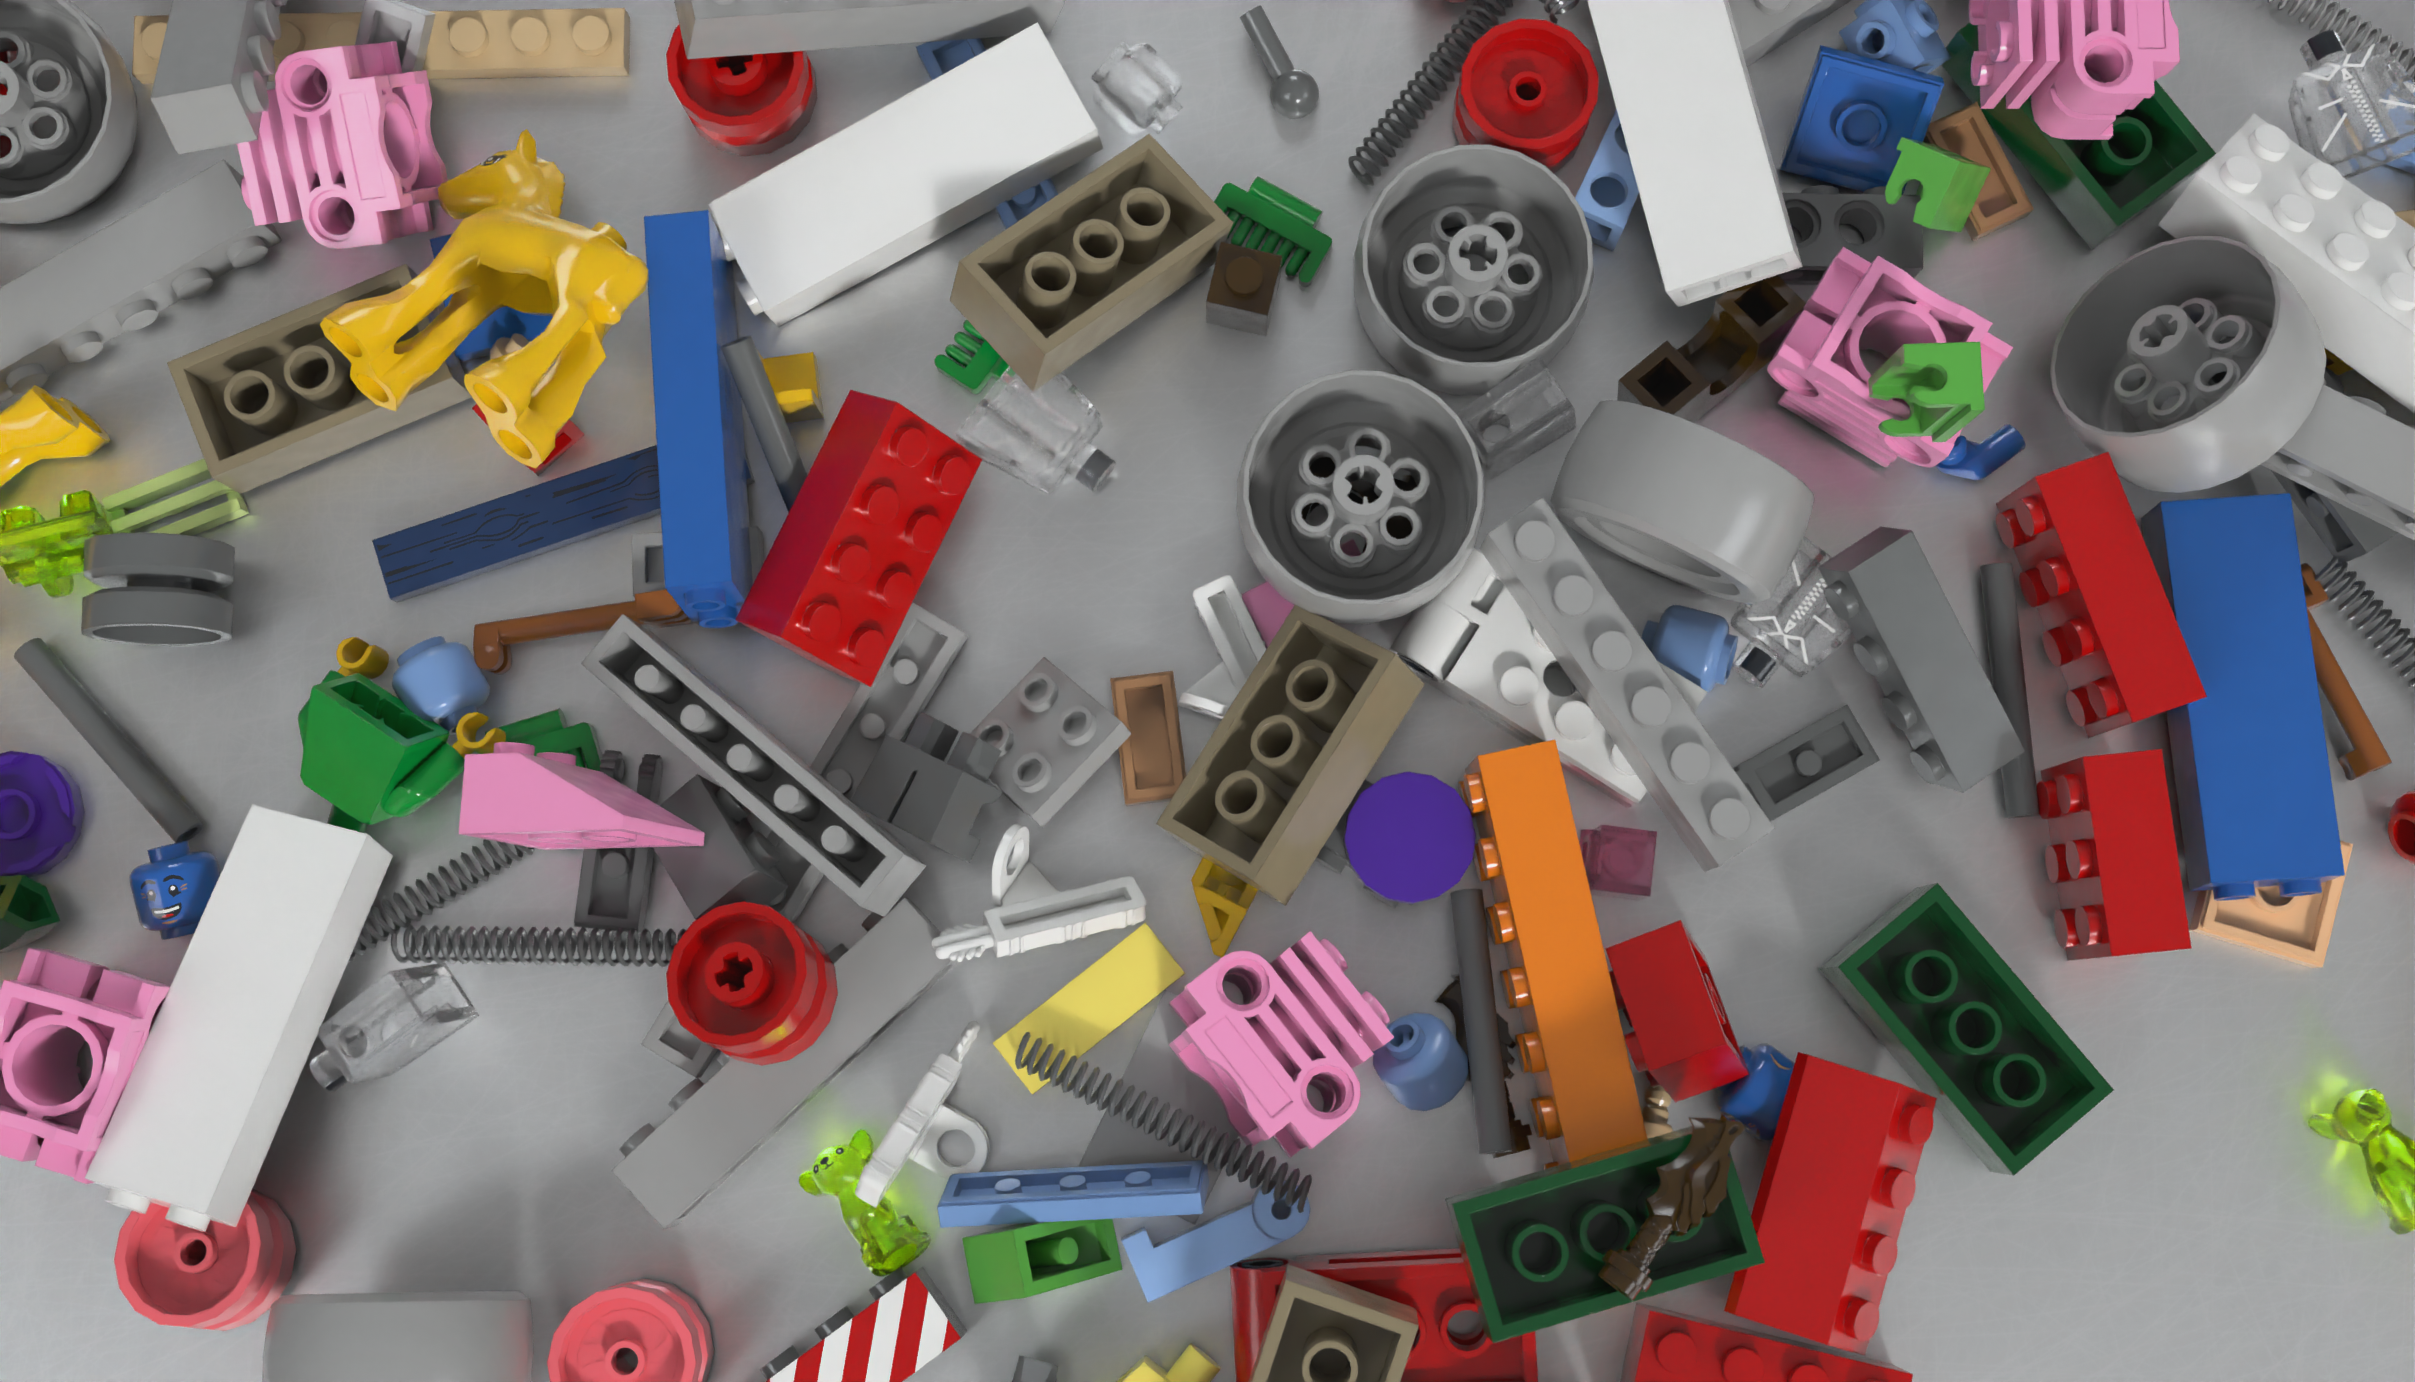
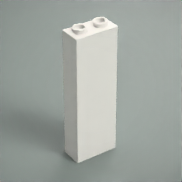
M1587 0L1666 293L1677 307L1803 267L1728 0Z
M1037 22L708 203L707 206L717 223L716 227L723 240L727 261L736 259L745 276L744 279L737 282V286L747 305L755 316L764 311L780 327L999 206L998 204L1011 200L1017 194L1038 185L1040 182L1102 150L1103 145L1096 126Z
M251 805L85 1176V1179L110 1189L105 1199L106 1202L142 1214H146L150 1203L169 1208L165 1219L204 1232L210 1220L233 1227L237 1226L393 857L371 836L273 809Z

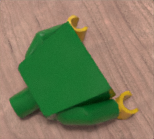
M358 637L344 639L338 645L336 657L339 665H341L340 669L337 672L330 670L320 684L312 687L310 698L300 710L297 718L303 745L300 777L304 785L332 803L327 824L361 833L366 832L367 825H373L392 817H407L439 795L464 771L465 754H472L474 751L479 754L493 753L494 743L505 742L506 740L505 731L496 727L487 732L482 740L476 742V732L488 721L489 717L482 713L473 712L461 717L456 728L458 740L452 746L447 743L450 734L448 730L434 721L418 717L400 699L370 680L383 674L389 663V655L384 649L376 645L369 646L367 642Z

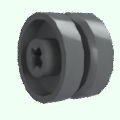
M114 533L86 539L84 542V577L105 589L95 591L82 598V635L116 643L159 646L206 645L231 640L233 604L225 598L210 592L224 589L233 584L235 547L209 538L168 533Z

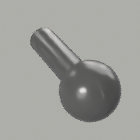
M1261 5L1246 12L1240 17V20L1273 79L1270 99L1274 109L1280 115L1290 119H1299L1307 116L1314 110L1318 102L1319 89L1316 81L1309 73L1294 68Z

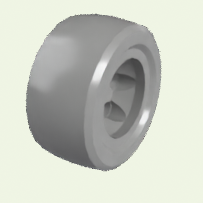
M0 0V52L19 51L17 58L11 63L0 61V84L8 88L7 95H0V135L8 136L12 144L10 153L0 158V222L6 224L46 223L73 215L98 200L119 178L132 154L138 127L136 93L123 58L102 27L70 0ZM44 70L59 72L60 83L53 91L44 92L37 86L38 75ZM50 116L56 120L57 129L50 138L41 139L34 134L33 127L35 121L40 117Z
M1457 145L1429 153L1405 167L1379 193L1362 223L1353 256L1355 301L1364 330L1379 354L1405 377L1426 388L1453 395H1486L1490 392H1497L1511 385L1514 387L1544 369L1568 344L1583 318L1594 278L1593 245L1584 212L1567 185L1545 165L1518 151L1493 145ZM1465 226L1454 237L1447 236L1443 232L1445 229ZM1427 253L1437 260L1438 269L1432 274H1422L1416 270L1413 262ZM1476 254L1482 256L1487 261L1482 271L1470 270V260L1462 256ZM1515 264L1522 265L1529 276V282L1523 285L1513 283L1508 276V269ZM1439 296H1449L1457 303L1458 310L1452 316L1443 317L1438 315L1433 309V301ZM1487 301L1498 302L1504 308L1505 316L1500 321L1490 322L1481 315L1480 306Z
M2188 236L2161 242L2130 256L2106 272L2082 295L2063 323L2054 344L2050 373L2053 393L2072 430L2095 456L2109 452L2117 474L2127 482L2150 491L2182 493L2209 489L2236 479L2267 461L2295 435L2315 405L2324 381L2326 353L2322 335L2315 318L2294 285L2278 267L2243 242L2222 236ZM2223 336L2235 337L2230 342L2219 344ZM2227 372L2225 378L2220 383L2207 386L2210 378L2216 373ZM2180 395L2178 402L2174 406L2166 410L2161 409L2164 401L2169 397Z
M1343 371L1319 377L1292 391L1262 420L1247 445L1237 479L1236 512L1245 547L1261 576L1288 602L1337 623H1377L1404 616L1432 601L1458 576L1475 548L1484 516L1485 479L1475 443L1460 417L1438 395L1415 381L1383 371ZM1355 446H1367L1381 450V453L1378 457L1357 455L1355 453ZM1322 457H1330L1335 463L1334 473L1327 478L1316 477L1309 470V467ZM1399 469L1409 471L1417 487L1412 491L1399 489L1394 482V473ZM1365 480L1373 484V491L1379 498L1372 503H1368L1367 497H1363L1362 504L1352 501L1349 498L1352 488L1350 482ZM1317 502L1325 507L1328 518L1323 524L1311 526L1303 520L1302 509L1309 503ZM1399 515L1406 517L1412 526L1411 534L1404 539L1391 537L1386 529L1387 520L1391 517ZM1348 533L1361 535L1366 541L1365 552L1353 557L1346 555L1340 548L1341 538Z
M1606 400L1598 403L1576 436L1565 457L1550 501L1559 518L1569 527L1632 563L1704 593L1741 603H1757L1772 597L1796 557L1808 527L1814 504V495L1800 479L1785 468L1745 445L1709 428L1651 407L1625 401Z
M521 1291L283 1295L271 1305L263 1351L262 1382H531L534 1354L531 1300Z

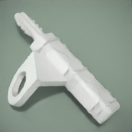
M1229 575L1220 577L1193 591L1192 598L1195 603V609H1198V615L1202 618L1218 651L1217 655L1218 657L1220 655L1222 662L1189 690L1182 693L1178 702V706L1220 721L1266 651L1265 641H1262L1261 633L1257 631L1242 599V593H1239L1238 585L1235 584L1233 578Z
M1015 823L1008 828L1002 837L993 861L992 905L997 907L983 911V926L975 927L965 923L962 927L946 928L945 932L942 931L939 937H935L932 940L931 944L936 950L937 958H950L952 961L957 959L958 962L963 961L965 956L968 960L973 955L980 957L984 950L990 947L996 958L1006 955L1012 956L1014 953H1024L1026 950L1054 943L1061 944L1066 940L1073 941L1078 937L1085 938L1090 934L1114 928L1121 929L1130 924L1131 926L1136 925V923L1142 922L1146 917L1147 902L1136 880L1131 876L1117 877L1114 880L1109 879L1106 882L1059 892L1029 860L1028 828ZM1013 846H1014L1013 855H1012L1011 860H1010V862H1009V864H1008V866H1007V861H1008L1010 852H1011V850H1012V848H1013Z
M977 1021L968 1023L948 1056L939 1054L935 1062L930 1065L928 1072L922 1077L912 1097L907 1100L902 1113L898 1114L895 1123L888 1129L880 1146L873 1152L872 1159L862 1170L855 1190L856 1196L876 1208L908 1158L945 1179H949L952 1174L978 1173L985 1165L990 1149L985 1130L977 1121L944 1102L955 1086L963 1066L960 1062L980 1030V1025ZM961 1130L971 1137L974 1142L975 1153L969 1163L956 1166L949 1164L943 1159L939 1151V1141L945 1132Z

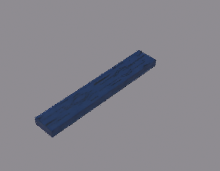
M657 445L372 540L389 598L397 603L661 514ZM745 452L747 485L755 483Z

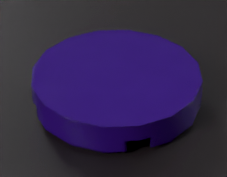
M16 751L0 754V876L24 875L29 878L47 873L67 858L80 837L85 813L80 788L66 768L45 756Z
M1403 772L1382 777L1361 793L1347 816L1344 845L1349 866L1366 887L1386 900L1414 904L1438 898L1461 880L1473 859L1476 832L1470 809L1454 788L1432 775Z

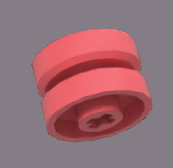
M253 1188L236 1227L210 1220L206 1231H199L165 1219L169 1208L150 1203L146 1214L131 1211L120 1229L114 1257L119 1288L136 1312L159 1325L227 1331L252 1323L269 1310L272 1303L280 1298L292 1276L296 1245L291 1222L275 1200Z
M646 1278L615 1284L607 1289L595 1292L571 1308L554 1332L547 1360L550 1382H707L714 1355L710 1324L696 1301L673 1284ZM632 1350L638 1357V1364L634 1368L625 1359V1356Z

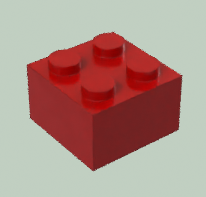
M1681 920L1605 948L1613 969L1609 971L1617 1009L1618 1011L1623 1010L1630 1027L1634 1028V1031L1624 1034L1629 1053L1638 1072L1645 1071L1652 1088L1661 1085L1675 1102L1749 1075L1707 959Z

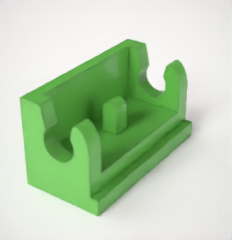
M1901 137L1896 149L1902 152L1886 185L1885 196L1887 203L1896 204L1902 196L1903 186L1908 181L1916 179L1920 181L1916 195H1920L1921 200L1916 205L1913 222L1929 229L1961 233L1991 168L1937 145Z
M1980 342L1903 344L1868 379L1869 397L1886 401L1900 398L1909 405L1910 415L1908 419L1898 421L1892 418L1879 424V430L1889 436H1932V443L1946 442L1985 410Z

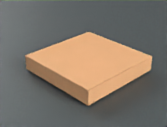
M2340 840L2345 875L2321 883L2322 893L2281 897L2279 886L2255 887L2256 897L2215 901L2213 890H2200L2189 931L2307 967L2323 968L2353 844Z

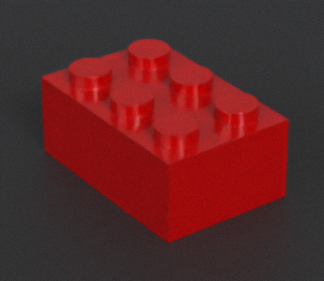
M2162 749L2085 756L2041 770L2042 781L2037 783L2039 812L2041 818L2048 821L2051 845H2048L2045 850V867L2049 880L2053 884H2057L2060 909H2057L2054 915V930L2059 945L2062 948H2066L2067 960L2192 949Z

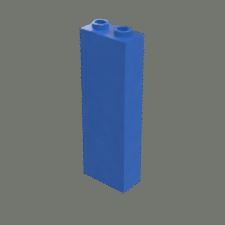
M708 210L644 216L646 263L649 276L648 298L665 588L691 622H699V625L705 628L730 627L738 623L735 619L753 585L742 401L721 350V346L737 339L732 260L727 261L723 240Z
M2291 494L2161 501L2141 518L2143 537L2207 697L2166 711L2190 891L2213 890L2215 901L2256 897L2255 887L2279 886L2281 897L2322 893L2321 883L2344 876L2345 872Z

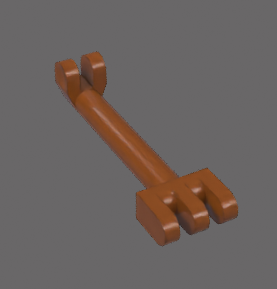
M2307 563L2301 564L2317 682L2354 750L2341 756L2338 760L2346 778L2352 781L2369 772L2386 767L2392 761L2309 611L2322 605L2329 598L2320 581H2315L2316 574L2312 567Z
M666 589L634 594V601L476 624L473 637L474 660L479 668L501 675L508 672L512 666L511 644L609 630L622 614L640 625L647 624L655 629L689 624L691 620Z

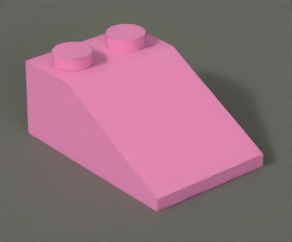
M515 742L494 743L493 753L465 754L459 834L542 850L704 846L705 833L605 773L576 766L575 755L543 752L537 753L534 756L535 746Z

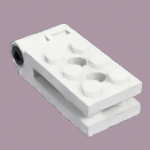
M1474 548L1458 576L1432 601L1412 612L1389 651L1397 654L1417 677L1524 744L1531 745L1555 739L1561 767L1620 804L1629 808L1633 803L1640 802L1647 791L1646 787L1570 680L1572 690L1569 696H1557L1551 693L1545 686L1543 679L1545 670L1556 669L1565 674L1566 672L1483 553ZM1659 662L1695 713L1707 691Z

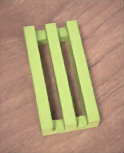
M205 459L102 498L105 510L110 512L113 521H110L113 533H136L135 529L170 515H176L223 494H226L227 502L149 533L194 536L247 515L249 512L242 494L214 480L129 514L128 511L212 478Z

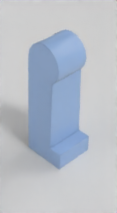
M1617 109L1575 197L1584 212L1592 242L1611 251H1614L1639 193Z
M1261 1185L1255 1191L1250 1202L1154 1245L1145 1227L1121 1237L1147 1302L1149 1303L1294 1237L1303 1230L1309 1220L1310 1205L1308 1197L1304 1204V1212L1299 1213L1297 1209L1299 1198L1292 1206L1287 1207L1285 1203L1287 1192L1282 1199L1275 1201L1273 1197L1275 1186L1270 1193L1263 1195Z

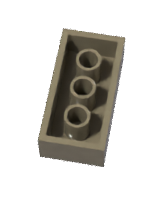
M1149 133L961 259L958 263L950 302L1034 392L1214 265L1220 243L1226 242L1233 222Z
M407 264L167 362L213 479L242 494L472 398L464 384L465 373L454 350L435 373L408 395L396 412L378 406L356 387L350 378V361L325 337L321 329L320 323L323 318L345 303L389 294L409 283L417 274ZM438 307L400 337L396 343L410 339L424 330L440 314Z
M1294 605L1156 824L1193 852L1286 906L1425 684L1397 654L1317 614L1310 613Z
M1287 1264L1248 1382H1400L1419 1327L1416 1308Z

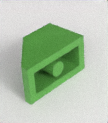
M1113 1219L1020 1223L962 1238L974 1304L1027 1298L1123 1270Z

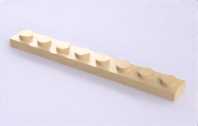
M625 8L429 11L435 13V18L422 71H427L428 79L629 76L630 17ZM362 12L279 14L281 38L274 42L275 73L268 76V82H275L278 66L288 55L299 51L355 45ZM169 15L134 16L132 75L142 84H154Z

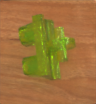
M87 490L63 495V499L59 501L60 517L46 521L32 507L19 506L1 511L0 565L7 578L13 584L21 582L24 587L42 584L47 594L54 599L71 595L74 586L73 575L83 573L85 540L98 535L114 534L112 527L107 523L104 506Z

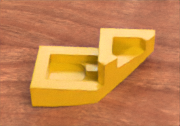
M1202 858L1191 882L1213 953L1222 958L1226 954L1258 889L1209 860Z

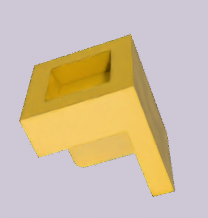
M758 351L786 423L823 419L824 413L819 372L815 354L808 352L763 359Z

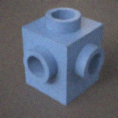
M1866 0L1854 11L1857 19L1839 31L1848 48L1846 50L1848 53L1928 74L1951 58L1936 32L1939 29L1937 16L1924 0Z

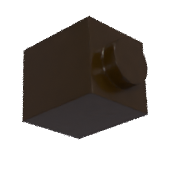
M1221 242L1206 299V323L1267 336L1281 278L1282 256Z

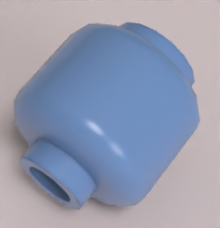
M1672 605L1662 614L1659 623L1647 621L1641 637L1657 661L1706 690L1707 693L1714 688L1716 683L1722 685L1727 683L1736 654L1738 636L1729 634V625L1724 617L1681 605Z
M433 637L414 645L397 658L399 668L393 674L392 687L397 697L418 717L434 721L450 732L449 736L456 734L457 724L461 717L467 713L478 712V709L489 697L490 685L481 669L477 666L469 648L462 643H446L444 637Z
M1427 1013L1409 1014L1390 1023L1387 1029L1394 1038L1383 1047L1373 1051V1066L1379 1078L1397 1102L1411 1110L1418 1111L1439 1108L1450 1102L1463 1088L1469 1070L1467 1055L1447 1025L1439 1018Z

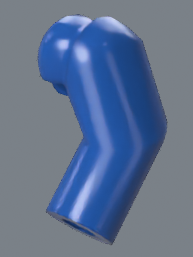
M2005 424L1981 443L1966 440L1965 436L1960 435L1954 442V447L1948 457L1935 467L1944 474L1971 480H1981L2024 450L2026 444L2019 431L2010 424Z

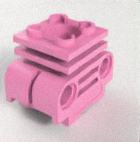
M1969 0V20L1972 25H1978L1979 51H1974L1972 56L1971 81L1974 86H1980L1981 109H1994L2005 94L2006 109H2019L2031 95V109L2034 121L2043 132L2054 138L2064 140H2109L2113 136V122L2116 120V115H2121L2125 109H2134L2144 98H2151L2155 93L2154 81L2167 75L2180 62L2178 27L2173 20L2169 0Z
M396 41L299 51L288 55L278 66L275 74V89L267 90L269 109L262 112L258 140L236 144L244 173L241 180L242 196L247 207L252 210L255 226L303 219L308 233L316 242L335 249L385 244L394 238L434 230L428 201L439 199L438 187L443 182L448 181L445 164L435 148L431 135L430 114L433 102L427 71L402 73Z
M1843 247L1830 263L1805 304L1804 310L1798 316L1770 361L1767 371L1779 385L1786 389L1778 401L1779 405L1886 468L1898 456L1910 463L1930 468L1938 465L1948 457L1962 429L1946 442L1933 443L1932 436L1893 437L1881 432L1878 428L1881 422L1892 418L1898 421L1906 420L1910 415V408L1900 398L1886 401L1869 397L1868 379L1872 375L1866 370L1860 358L1859 348L1862 350H1867L1868 348L1875 350L1889 359L1903 344L1980 342L1983 390L1985 392L2013 347L1988 333L1993 324L1992 322L1965 306L1936 294L1899 267L1880 256H1877L1870 263Z
M1311 931L1270 964L1256 953L1234 951L1219 959L1184 987L1185 990L1169 1002L1188 1027L1169 1044L1171 1049L1190 1072L1207 1082L1216 1092L1224 1106L1228 1122L1246 1145L1251 1144L1253 1147L1260 1141L1273 1137L1289 1158L1302 1148L1307 1146L1309 1149L1314 1148L1351 1117L1356 1111L1361 1097L1360 1082L1352 1068L1365 1062L1374 1054L1373 1051L1383 1047L1394 1038L1385 1026L1389 1023L1390 1019L1379 1001L1367 991L1362 995L1357 991L1343 973L1348 969V966L1341 953L1327 939L1323 938L1318 941ZM1223 981L1233 983L1240 989L1243 995V1005L1233 1003L1226 997L1223 991ZM1308 1084L1320 1091L1324 1100L1322 1112L1316 1110L1310 1104L1306 1091Z
M28 948L17 980H4L0 989V1155L21 1162L36 1160L35 1166L74 1177V1180L85 1184L94 1183L85 1179V1176L170 986L119 970H110L106 966L50 949ZM86 1040L90 1046L93 1066L91 1078L85 1088H83L77 1074L80 1073V1067L76 1066L78 1052Z

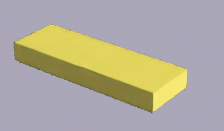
M1145 922L993 1042V1045L1033 1095L1050 1082V1077L1040 1081L1038 1072L1028 1075L1027 1065L1019 1070L1016 1068V1054L1026 1032H1030L1031 1037L1026 1045L1021 1062L1033 1047L1036 1039L1041 1037L1042 1044L1037 1052L1033 1067L1045 1052L1048 1044L1053 1043L1054 1049L1049 1057L1045 1072L1052 1065L1059 1051L1064 1049L1066 1054L1057 1075H1059L1066 1067L1071 1056L1076 1055L1078 1060L1185 975V972Z

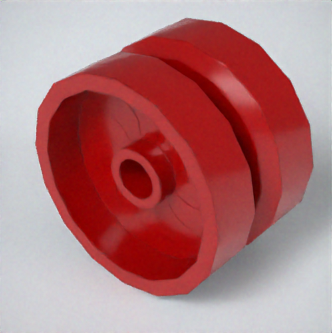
M1519 18L1491 28L1473 44L1462 65L1453 108V129L1459 145H1493L1518 151L1545 165L1551 172H1557L1574 157L1586 133L1589 120L1598 101L1599 75L1590 51L1571 31L1547 20Z
M680 25L674 29L666 53L668 80L698 134L718 150L743 157L770 154L793 142L810 122L817 101L815 71L806 51L687 59Z
M746 901L715 907L692 922L674 946L666 973L668 1002L682 1027L702 1042L719 1049L735 1060L761 1066L789 1061L812 1046L829 1024L838 996L835 966L823 944L770 906Z

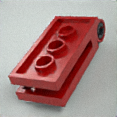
M1459 1248L1296 1256L1295 1261L1276 1257L1252 1258L1230 1265L1236 1382L1249 1381L1287 1264L1416 1308L1419 1327L1400 1382H1538L1535 1331L1493 1343L1484 1333L1482 1323L1475 1331L1468 1334L1456 1333L1448 1327L1451 1317L1460 1311L1471 1310L1478 1313Z

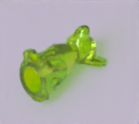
M2374 1088L2357 1090L2339 1098L2332 1114L2312 1115L2308 1120V1126L2318 1135L2325 1138L2345 1140L2360 1145L2372 1189L2381 1204L2382 1210L2390 1220L2389 1228L2397 1235L2409 1233L2415 1230V1142L2412 1138L2392 1126V1112L2380 1091Z
M860 1129L854 1134L849 1145L830 1146L819 1154L812 1166V1171H807L800 1175L799 1184L808 1194L816 1197L830 1195L838 1198L843 1220L850 1233L861 1246V1260L875 1276L884 1277L900 1266L903 1268L917 1259L928 1248L932 1239L928 1232H922L909 1215L900 1216L895 1211L891 1201L883 1196L876 1208L856 1196L855 1190L862 1170L870 1162L874 1152V1143L871 1136L865 1130Z

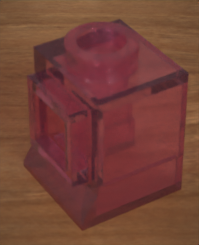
M1600 825L1595 829H1581L1579 844L1591 895L1634 901L1650 897L1657 831Z

